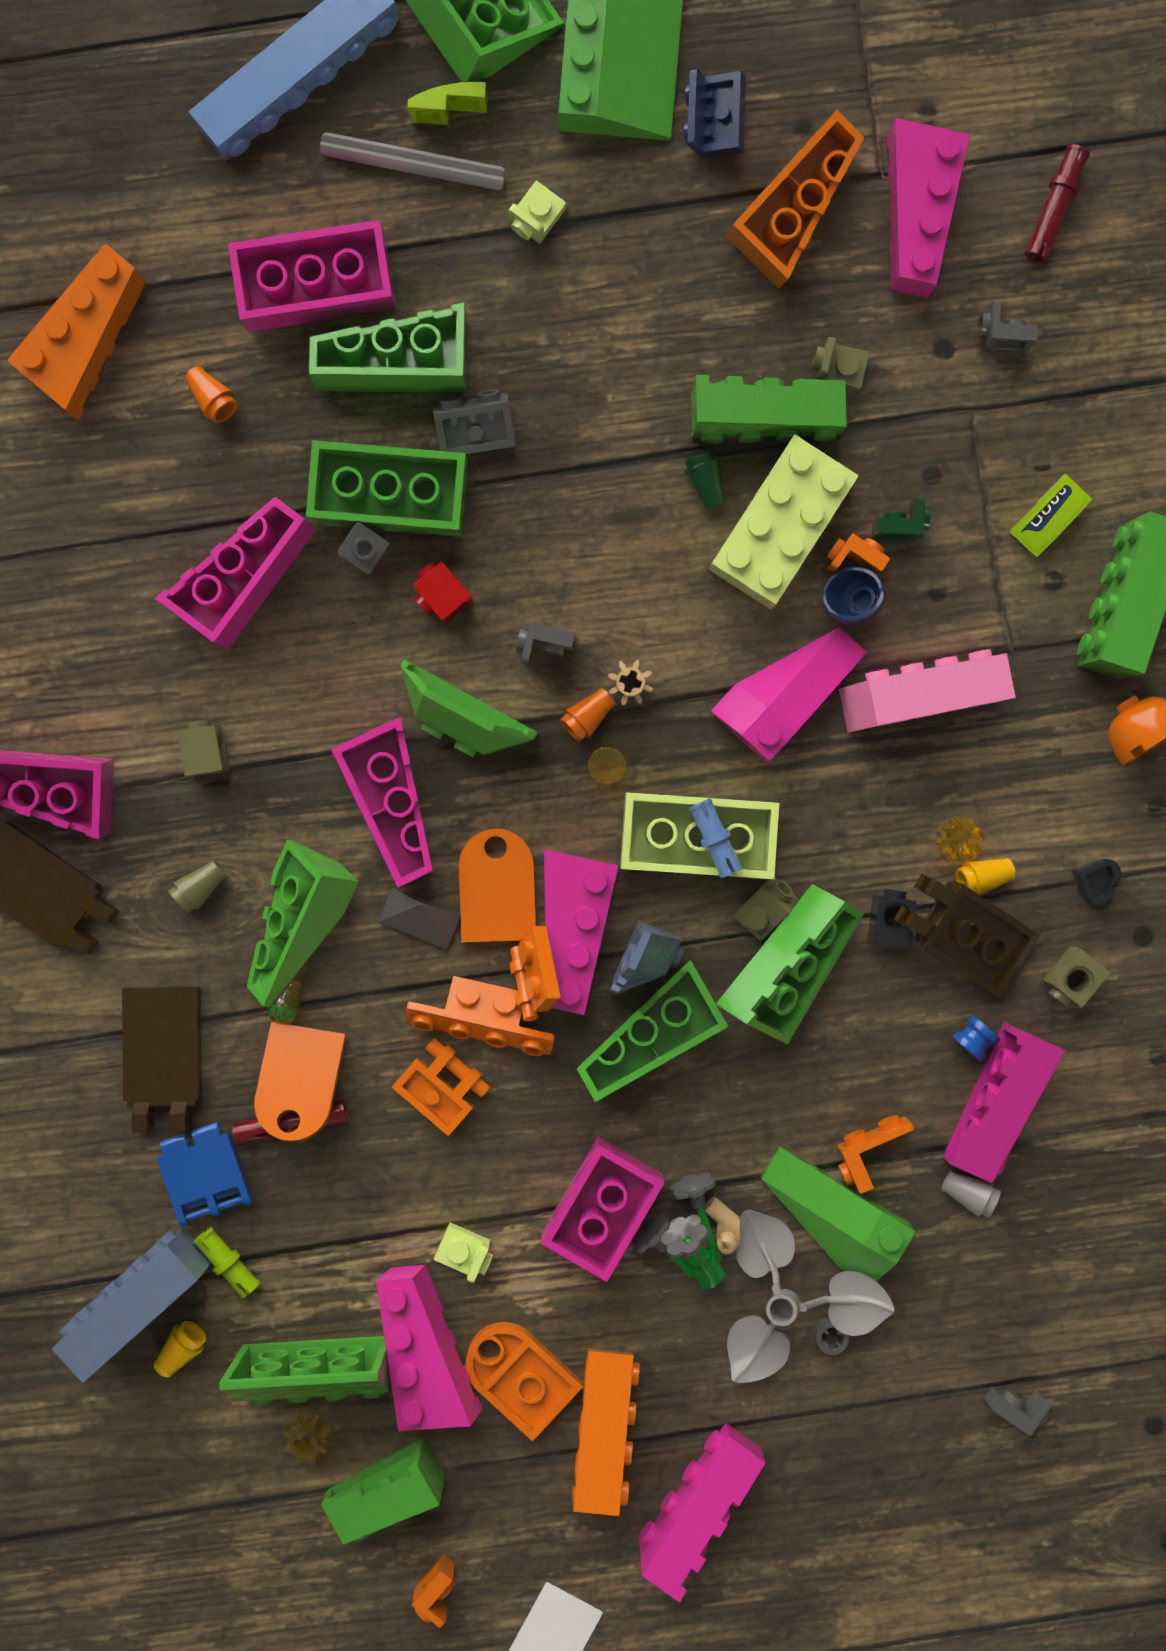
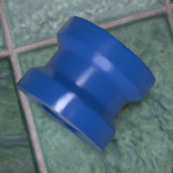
M973 1015L968 1018L965 1029L957 1031L952 1036L963 1049L980 1063L986 1057L985 1051L990 1046H996L1001 1041L994 1032Z

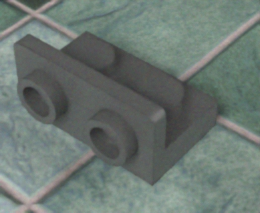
M486 390L477 393V398L462 400V396H448L440 399V404L433 406L440 451L471 454L516 446L507 393L500 394L499 390Z
M529 622L528 630H520L516 652L522 654L521 661L532 664L536 643H541V651L563 656L565 649L573 651L576 634L575 632Z

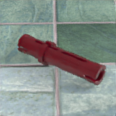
M1076 144L1067 146L1058 173L1050 180V193L1029 245L1024 252L1028 259L1032 257V254H1035L1032 260L1034 262L1046 263L1048 261L1049 253L1070 201L1079 192L1080 184L1078 182L1087 159L1090 157V151L1086 148L1082 154H1079L1083 146Z
M344 1099L333 1102L330 1117L324 1127L349 1123L348 1110ZM293 1111L284 1113L279 1121L281 1130L286 1133L295 1131L300 1124V1117ZM258 1119L233 1123L232 1131L236 1146L268 1139L270 1142L279 1141V1139L270 1135L260 1125Z

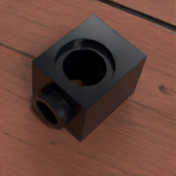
M884 889L883 896L873 895L867 939L873 942L912 946L913 931L899 922L894 926L888 927L884 921V914L892 906H896L899 910L901 907H904L916 913L917 901L906 899L907 892Z

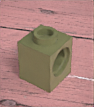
M200 720L187 723L188 730L177 731L185 777H198L230 771L223 727L211 726L210 720Z
M1070 946L1042 981L1052 988L1048 994L1063 1006L1067 1007L1071 1003L1083 1008L1111 972L1082 949ZM1078 970L1081 976L1080 983L1077 987L1070 989L1067 985L1068 975L1072 971Z

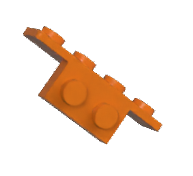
M453 976L445 1009L414 1002H408L406 1007L405 1022L418 1030H440L462 1040L471 1037L484 1040L486 1044L496 1048L515 1047L532 1056L551 1055L555 1039L554 1034L519 1026L522 1009L518 1008L515 995L518 993V990Z

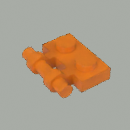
M546 926L531 927L521 939L519 946L510 949L512 961L509 963L511 975L516 978L518 989L515 998L517 1007L522 1009L524 1021L538 1019V1012L549 1011L561 998Z
M433 1038L425 1047V1050L435 1057V1060L428 1066L417 1057L393 1084L392 1088L449 1136L473 1109L474 1105L463 1097L467 1091L472 1089L478 1096L482 1097L491 1086L480 1078L482 1073L475 1067L470 1069L454 1055L456 1051L449 1045L445 1047L437 1039ZM444 1066L461 1080L455 1088L438 1075Z

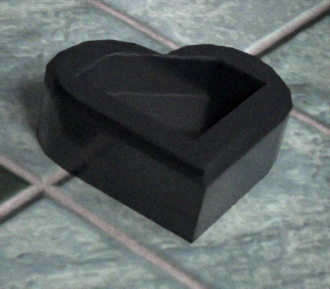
M1098 859L1071 870L1082 898L1086 903L1094 906H1104L1110 902L1113 897V886L1121 878L1120 866L1110 859Z

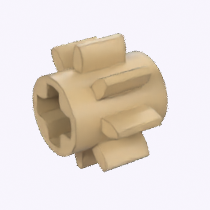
M636 660L633 667L626 668L625 664L620 661L618 665L621 672L618 675L608 674L607 678L616 682V687L612 688L609 694L619 693L623 696L621 700L622 706L627 703L628 698H634L636 703L640 705L642 704V698L639 694L642 691L648 693L653 690L651 686L645 685V679L649 678L652 672L646 671L642 673L638 670L639 660ZM629 673L636 675L635 681L641 684L640 689L633 688L631 693L625 692V684L619 682L620 678H627Z

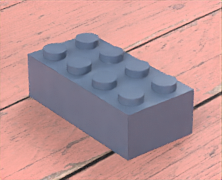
M183 1227L175 1235L169 1230L153 1247L134 1261L116 1280H113L93 1301L84 1306L57 1332L61 1339L52 1350L82 1383L191 1287L209 1267L211 1262L192 1243L196 1238L186 1227Z

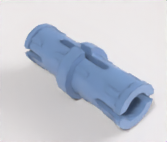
M709 798L689 807L688 809L691 811L703 837L700 842L703 848H708L719 872V877L724 878L731 875V872L743 869L728 839L731 834L728 829L723 828L712 804V799Z

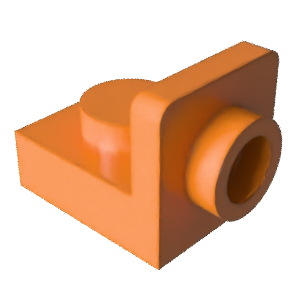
M444 1554L417 1584L412 1602L417 1615L427 1623H434L438 1628H441L446 1623L448 1606L442 1600L447 1597L455 1583L453 1580L455 1563Z

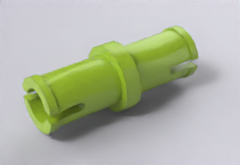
M212 1226L208 1227L206 1231L204 1230L192 1242L214 1265L212 1270L217 1276L222 1274L241 1299L247 1296L246 1293L249 1295L260 1284V1281L239 1260V1252L236 1249L231 1250L214 1231Z

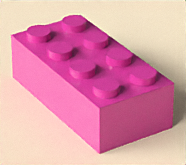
M380 220L228 243L239 319L248 333L397 310L386 237Z

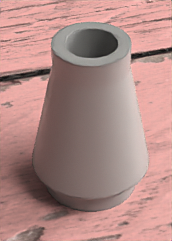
M951 1170L948 1172L941 1187L942 1192L950 1195L977 1217L983 1215L989 1218L1001 1194V1190L993 1187L994 1183L960 1175Z

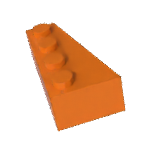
M105 243L7 361L63 409L79 420L85 409L83 405L90 391H94L99 380L98 374L107 356H111L116 346L114 343L121 327L126 325L146 281L130 263Z
M587 1348L582 1394L583 1410H581L578 1436V1442L580 1443L575 1460L576 1484L572 1488L571 1498L573 1512L619 1516L620 1505L627 1506L629 1481H623L624 1465H631L633 1447L632 1441H626L627 1425L634 1426L636 1416V1402L630 1401L631 1386H638L640 1363L633 1362L634 1355L632 1353Z

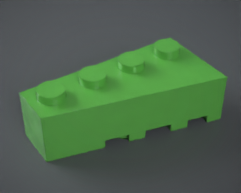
M465 302L453 304L450 309L433 312L432 309L418 312V316L397 321L391 318L382 320L379 325L361 329L359 326L310 337L309 376L315 391L466 393L467 318Z
M696 375L691 390L692 438H701V443L717 444L723 442V438L738 437V441L741 443H754L761 441V437L776 436V441L790 442L794 434L798 437L814 435L815 441H830L836 439V435H841L847 427L846 381L797 379L792 382V386H785L784 380L768 377L754 382V385H748L746 381H743L742 376H727L724 381L709 383V375Z
M690 960L576 1069L592 1098L597 1102L729 1026Z

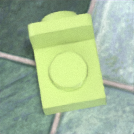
M536 180L518 205L513 203L509 208L511 228L523 239L529 240L532 238L540 244L565 211L567 204Z
M449 1222L433 1260L467 1274V1281L474 1283L478 1273L485 1275L492 1260L493 1254L488 1252L490 1240Z

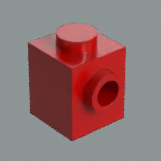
M442 561L436 566L433 563L428 564L415 576L418 581L413 587L419 594L413 599L428 616L435 612L444 624L448 623L473 602L471 595Z

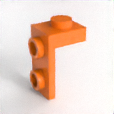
M893 1115L884 1118L878 1122L879 1127L866 1133L864 1130L849 1133L843 1138L844 1142L837 1145L844 1162L838 1165L847 1186L853 1184L859 1194L874 1189L859 1153L913 1131L914 1127L911 1121L905 1116L899 1118V1115Z

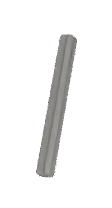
M328 132L323 133L320 142L322 155L495 190H501L504 186L505 169L500 166Z

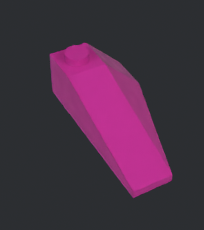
M839 627L738 682L710 712L764 762H768L791 739L867 652Z

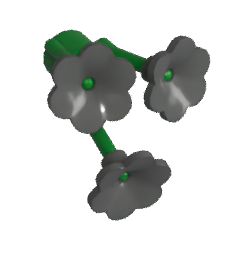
M709 1172L699 1175H687L680 1182L674 1183L670 1187L675 1199L689 1198L691 1206L696 1208L698 1215H691L686 1219L677 1217L670 1223L667 1220V1216L661 1212L653 1219L645 1221L640 1228V1232L632 1240L635 1251L639 1254L652 1247H655L659 1252L664 1251L682 1268L687 1278H695L702 1289L715 1287L725 1277V1271L719 1262L722 1254L716 1246L704 1208L706 1204L705 1192L716 1185L715 1179L712 1178ZM705 1240L709 1248L708 1250L700 1248L701 1243ZM682 1255L689 1256L688 1263L681 1257Z

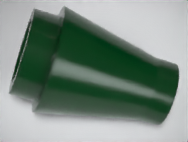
M713 450L684 460L687 468L684 472L702 500L705 509L725 503L720 460L715 458Z

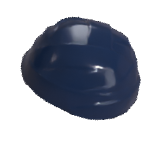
M847 567L837 571L828 579L823 590V605L827 613L835 621L845 625H859L873 619L883 608L886 599L883 581L877 574L862 567Z

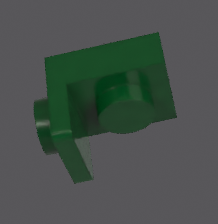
M916 497L911 503L910 519L906 518V513L902 512L884 513L883 517H879L872 524V539L917 541L924 535V531L929 530L931 521L930 508H925V497Z

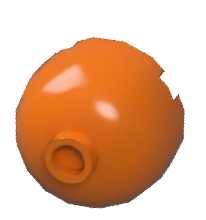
M1135 695L1116 707L1120 714L1110 723L1108 738L1109 744L1122 766L1134 761L1166 741V699L1152 696L1139 701Z

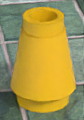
M1009 858L965 862L963 867L956 870L955 876L957 882L962 883L982 896L1015 879L1016 872L1012 861Z
M184 1321L181 1324L175 1325L153 1364L156 1372L163 1377L169 1378L201 1353L206 1341V1335L202 1328L191 1321Z

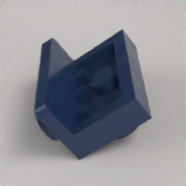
M699 69L690 70L689 84L685 88V99L689 108L688 122L684 125V138L686 144L701 159L744 153L746 76L742 71L705 77Z

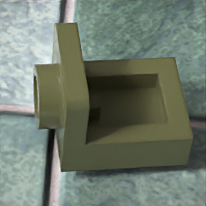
M774 876V879H766L760 888L733 916L756 938L762 941L789 914L798 898L786 882L778 880Z

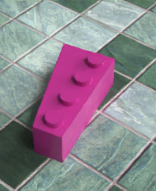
M899 118L894 119L887 135V150H889L888 183H890L891 291L928 298L937 285L970 134Z
M274 497L238 527V532L224 544L219 543L210 551L211 555L196 568L191 567L180 576L181 580L168 591L164 590L155 599L213 643L229 650L317 529L305 518Z
M401 717L332 748V754L397 888L431 873L433 870Z
M0 750V806L15 810V813L28 817L34 816L52 822V825L86 833V836L99 840L111 833L114 759Z
M545 848V926L547 927L561 996L551 1008L584 1015L618 865Z
M1003 1022L998 1034L1001 1041L992 1047L943 1155V1158L951 1165L990 1183L994 1181L996 1175L999 1176L1003 1172L1007 1163V1155L1019 1137L1022 1128L1065 1053V1050L1006 1022Z
M427 1266L391 1267L376 1283L398 1431L470 1427L483 1408L478 1396H474L469 1381L471 1378L466 1365H462L455 1347L457 1342L452 1329H448L442 1314L444 1309Z
M727 1423L724 1424L719 1432L715 1430L708 1437L704 1445L705 1452L698 1462L693 1460L687 1466L682 1476V1484L676 1492L670 1491L666 1495L660 1506L661 1513L654 1522L648 1521L638 1537L642 1576L679 1603L687 1591L682 1586V1583L690 1570L693 1569L698 1573L706 1561L704 1555L711 1536L713 1538H720L727 1527L730 1518L729 1507L731 1504L735 1507L740 1506L766 1463L762 1448Z

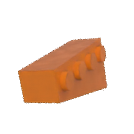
M838 110L834 112L737 219L725 235L778 289L789 279L817 223L829 205L838 184L841 182L865 138Z

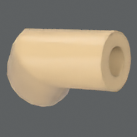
M713 1196L708 1200L704 1208L706 1214L717 1222V1248L724 1254H731L740 1244L741 1220L737 1214Z

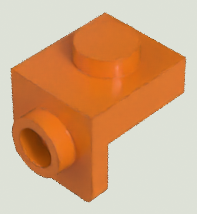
M852 533L846 541L839 538L826 556L832 560L827 570L831 573L835 572L845 557H848L862 568H866L878 575L890 558L883 554L885 549L876 541L870 538H866L864 541Z

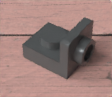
M993 301L985 313L980 314L978 335L983 336L982 349L1027 352L1037 342V325H1026V321L1020 319H1010L1000 323L1001 301Z
M355 523L337 553L350 562L352 567L363 574L369 575L390 543L363 524Z
M993 1386L984 1398L994 1412L1029 1436H1032L1036 1428L1039 1429L1045 1424L1051 1407V1403L1037 1390L1033 1391L1026 1403L1007 1389L1003 1394Z

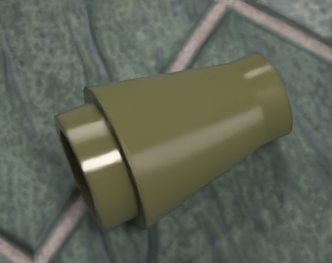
M211 860L203 867L174 881L175 886L168 892L180 907L189 914L193 909L197 911L200 909L219 883L226 878V875Z

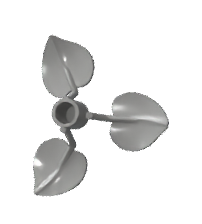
M750 1209L745 1210L740 1216L741 1240L735 1250L737 1261L743 1271L753 1278H761L771 1271L774 1295L766 1306V1313L771 1321L769 1325L763 1318L751 1315L740 1318L729 1331L727 1351L733 1382L747 1383L758 1381L771 1376L784 1366L790 1354V1341L784 1333L775 1330L777 1325H790L800 1311L805 1312L807 1309L831 1303L828 1309L830 1322L838 1331L850 1336H860L869 1333L894 1313L893 1302L885 1289L873 1278L857 1271H844L834 1275L829 1283L831 1296H823L807 1302H800L795 1292L789 1289H781L780 1276L777 1269L787 1266L795 1254L796 1242L790 1228L775 1217Z

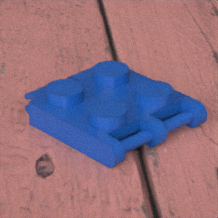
M219 1122L193 1130L194 1144H191L187 1133L160 1142L162 1155L156 1159L181 1228L189 1226L190 1221L209 1214L215 1217L221 1215L224 1209L244 1203L245 1206L254 1203L231 1131L223 1134ZM240 1192L241 1196L221 1203L219 1202V1199ZM208 1203L209 1207L194 1211L189 1214L187 1212V1210Z

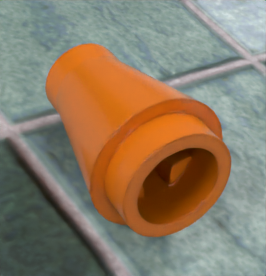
M201 366L193 367L186 373L184 382L189 386L205 418L212 419L215 423H221L234 414L238 404L235 401V394L230 389L209 375Z
M599 688L592 695L564 710L565 715L559 721L568 734L580 742L585 737L588 739L591 737L608 711L616 703L605 689Z

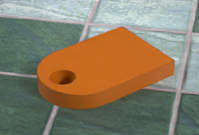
M489 829L476 834L464 846L459 859L461 943L519 941L531 927L536 926L535 874L532 852L519 835L509 830ZM498 836L506 842L507 850L504 856L492 858L487 854L485 845L489 838Z
M271 1022L254 1101L256 1117L260 1125L270 1135L286 1142H299L313 1137L326 1125L332 1111L347 1037L345 1034ZM289 1111L296 1112L300 1117L298 1128L290 1133L283 1132L279 1126L281 1116Z
M510 1322L490 1324L473 1337L468 1347L466 1369L473 1387L532 1442L583 1388V1381L530 1332L517 1324ZM486 1340H493L499 1345L500 1352L494 1357H486L479 1350L480 1344Z

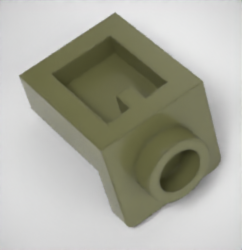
M828 336L823 347L817 346L814 354L812 369L818 370L816 379L846 381L847 390L859 392L863 383L869 351L835 344L836 338Z

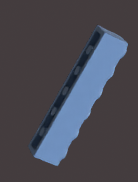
M324 0L188 111L197 128L225 162L232 156L237 157L249 147L250 141L261 132L267 133L272 130L284 113L289 109L300 107L307 100L308 94L317 86L326 85L332 81L339 68L348 61H355L360 58L372 41L377 37L382 38L388 35L399 20L395 1Z

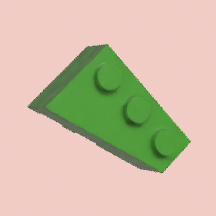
M422 1437L329 1488L325 1493L321 1506L343 1545L354 1540L361 1541L373 1532L439 1506L445 1473L425 1437Z

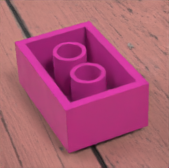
M598 1136L542 1231L541 1244L607 1282L665 1184L663 1173Z

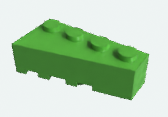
M812 884L718 1000L716 1005L745 1024L788 1044L864 913Z

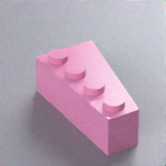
M991 649L969 653V661L958 662L957 656L934 660L935 667L924 669L923 662L900 667L901 674L889 676L888 669L866 673L867 681L839 689L847 733L1016 698L1007 653L992 656Z

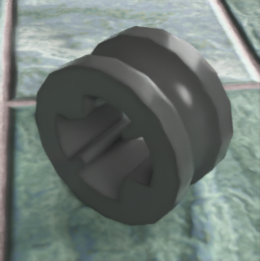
M824 1317L814 1327V1339L822 1352L828 1355H838L847 1348L849 1335L843 1334L835 1328L840 1338L834 1337L835 1343L828 1344L822 1334L823 1332L828 1334L827 1329L835 1327L830 1322L829 1317Z

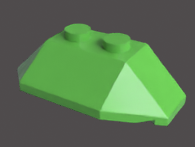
M404 659L400 665L415 717L424 722L420 729L438 739H441L443 733L457 740L453 747L467 755L474 757L476 751L487 755L535 741L538 736V732Z

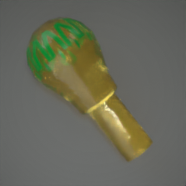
M307 961L273 1001L271 1006L267 1007L269 1017L278 1024L292 1023L300 1014L302 990L300 982Z

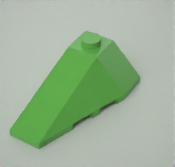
M288 839L272 873L270 885L276 886L271 907L265 906L262 919L267 920L264 940H260L256 944L247 988L263 1007H270L341 919L350 900L354 896L359 882L341 863Z
M780 1145L761 1176L764 1183L834 1263L844 1271L861 1272L875 1281L879 1280L898 1263L916 1232L906 1219L867 1196L859 1194L855 1189Z

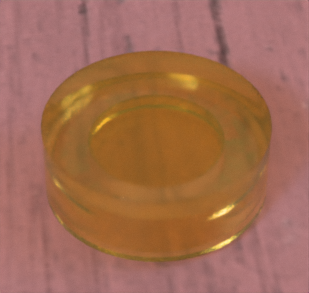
M602 747L591 755L588 769L595 781L601 784H613L624 775L626 762L624 756L617 749Z

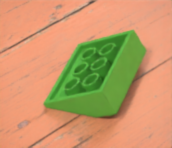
M405 0L461 82H476L495 74L560 30L564 25V22L549 0Z
M568 0L558 112L559 131L671 141L683 0Z
M384 1336L243 1344L219 1382L220 1391L238 1402L250 1401L251 1405H265L274 1399H287L290 1403H301L308 1401L310 1397L324 1396L328 1401H338L345 1399L347 1395L362 1394L364 1398L373 1399L382 1397L385 1393H390L392 1387Z

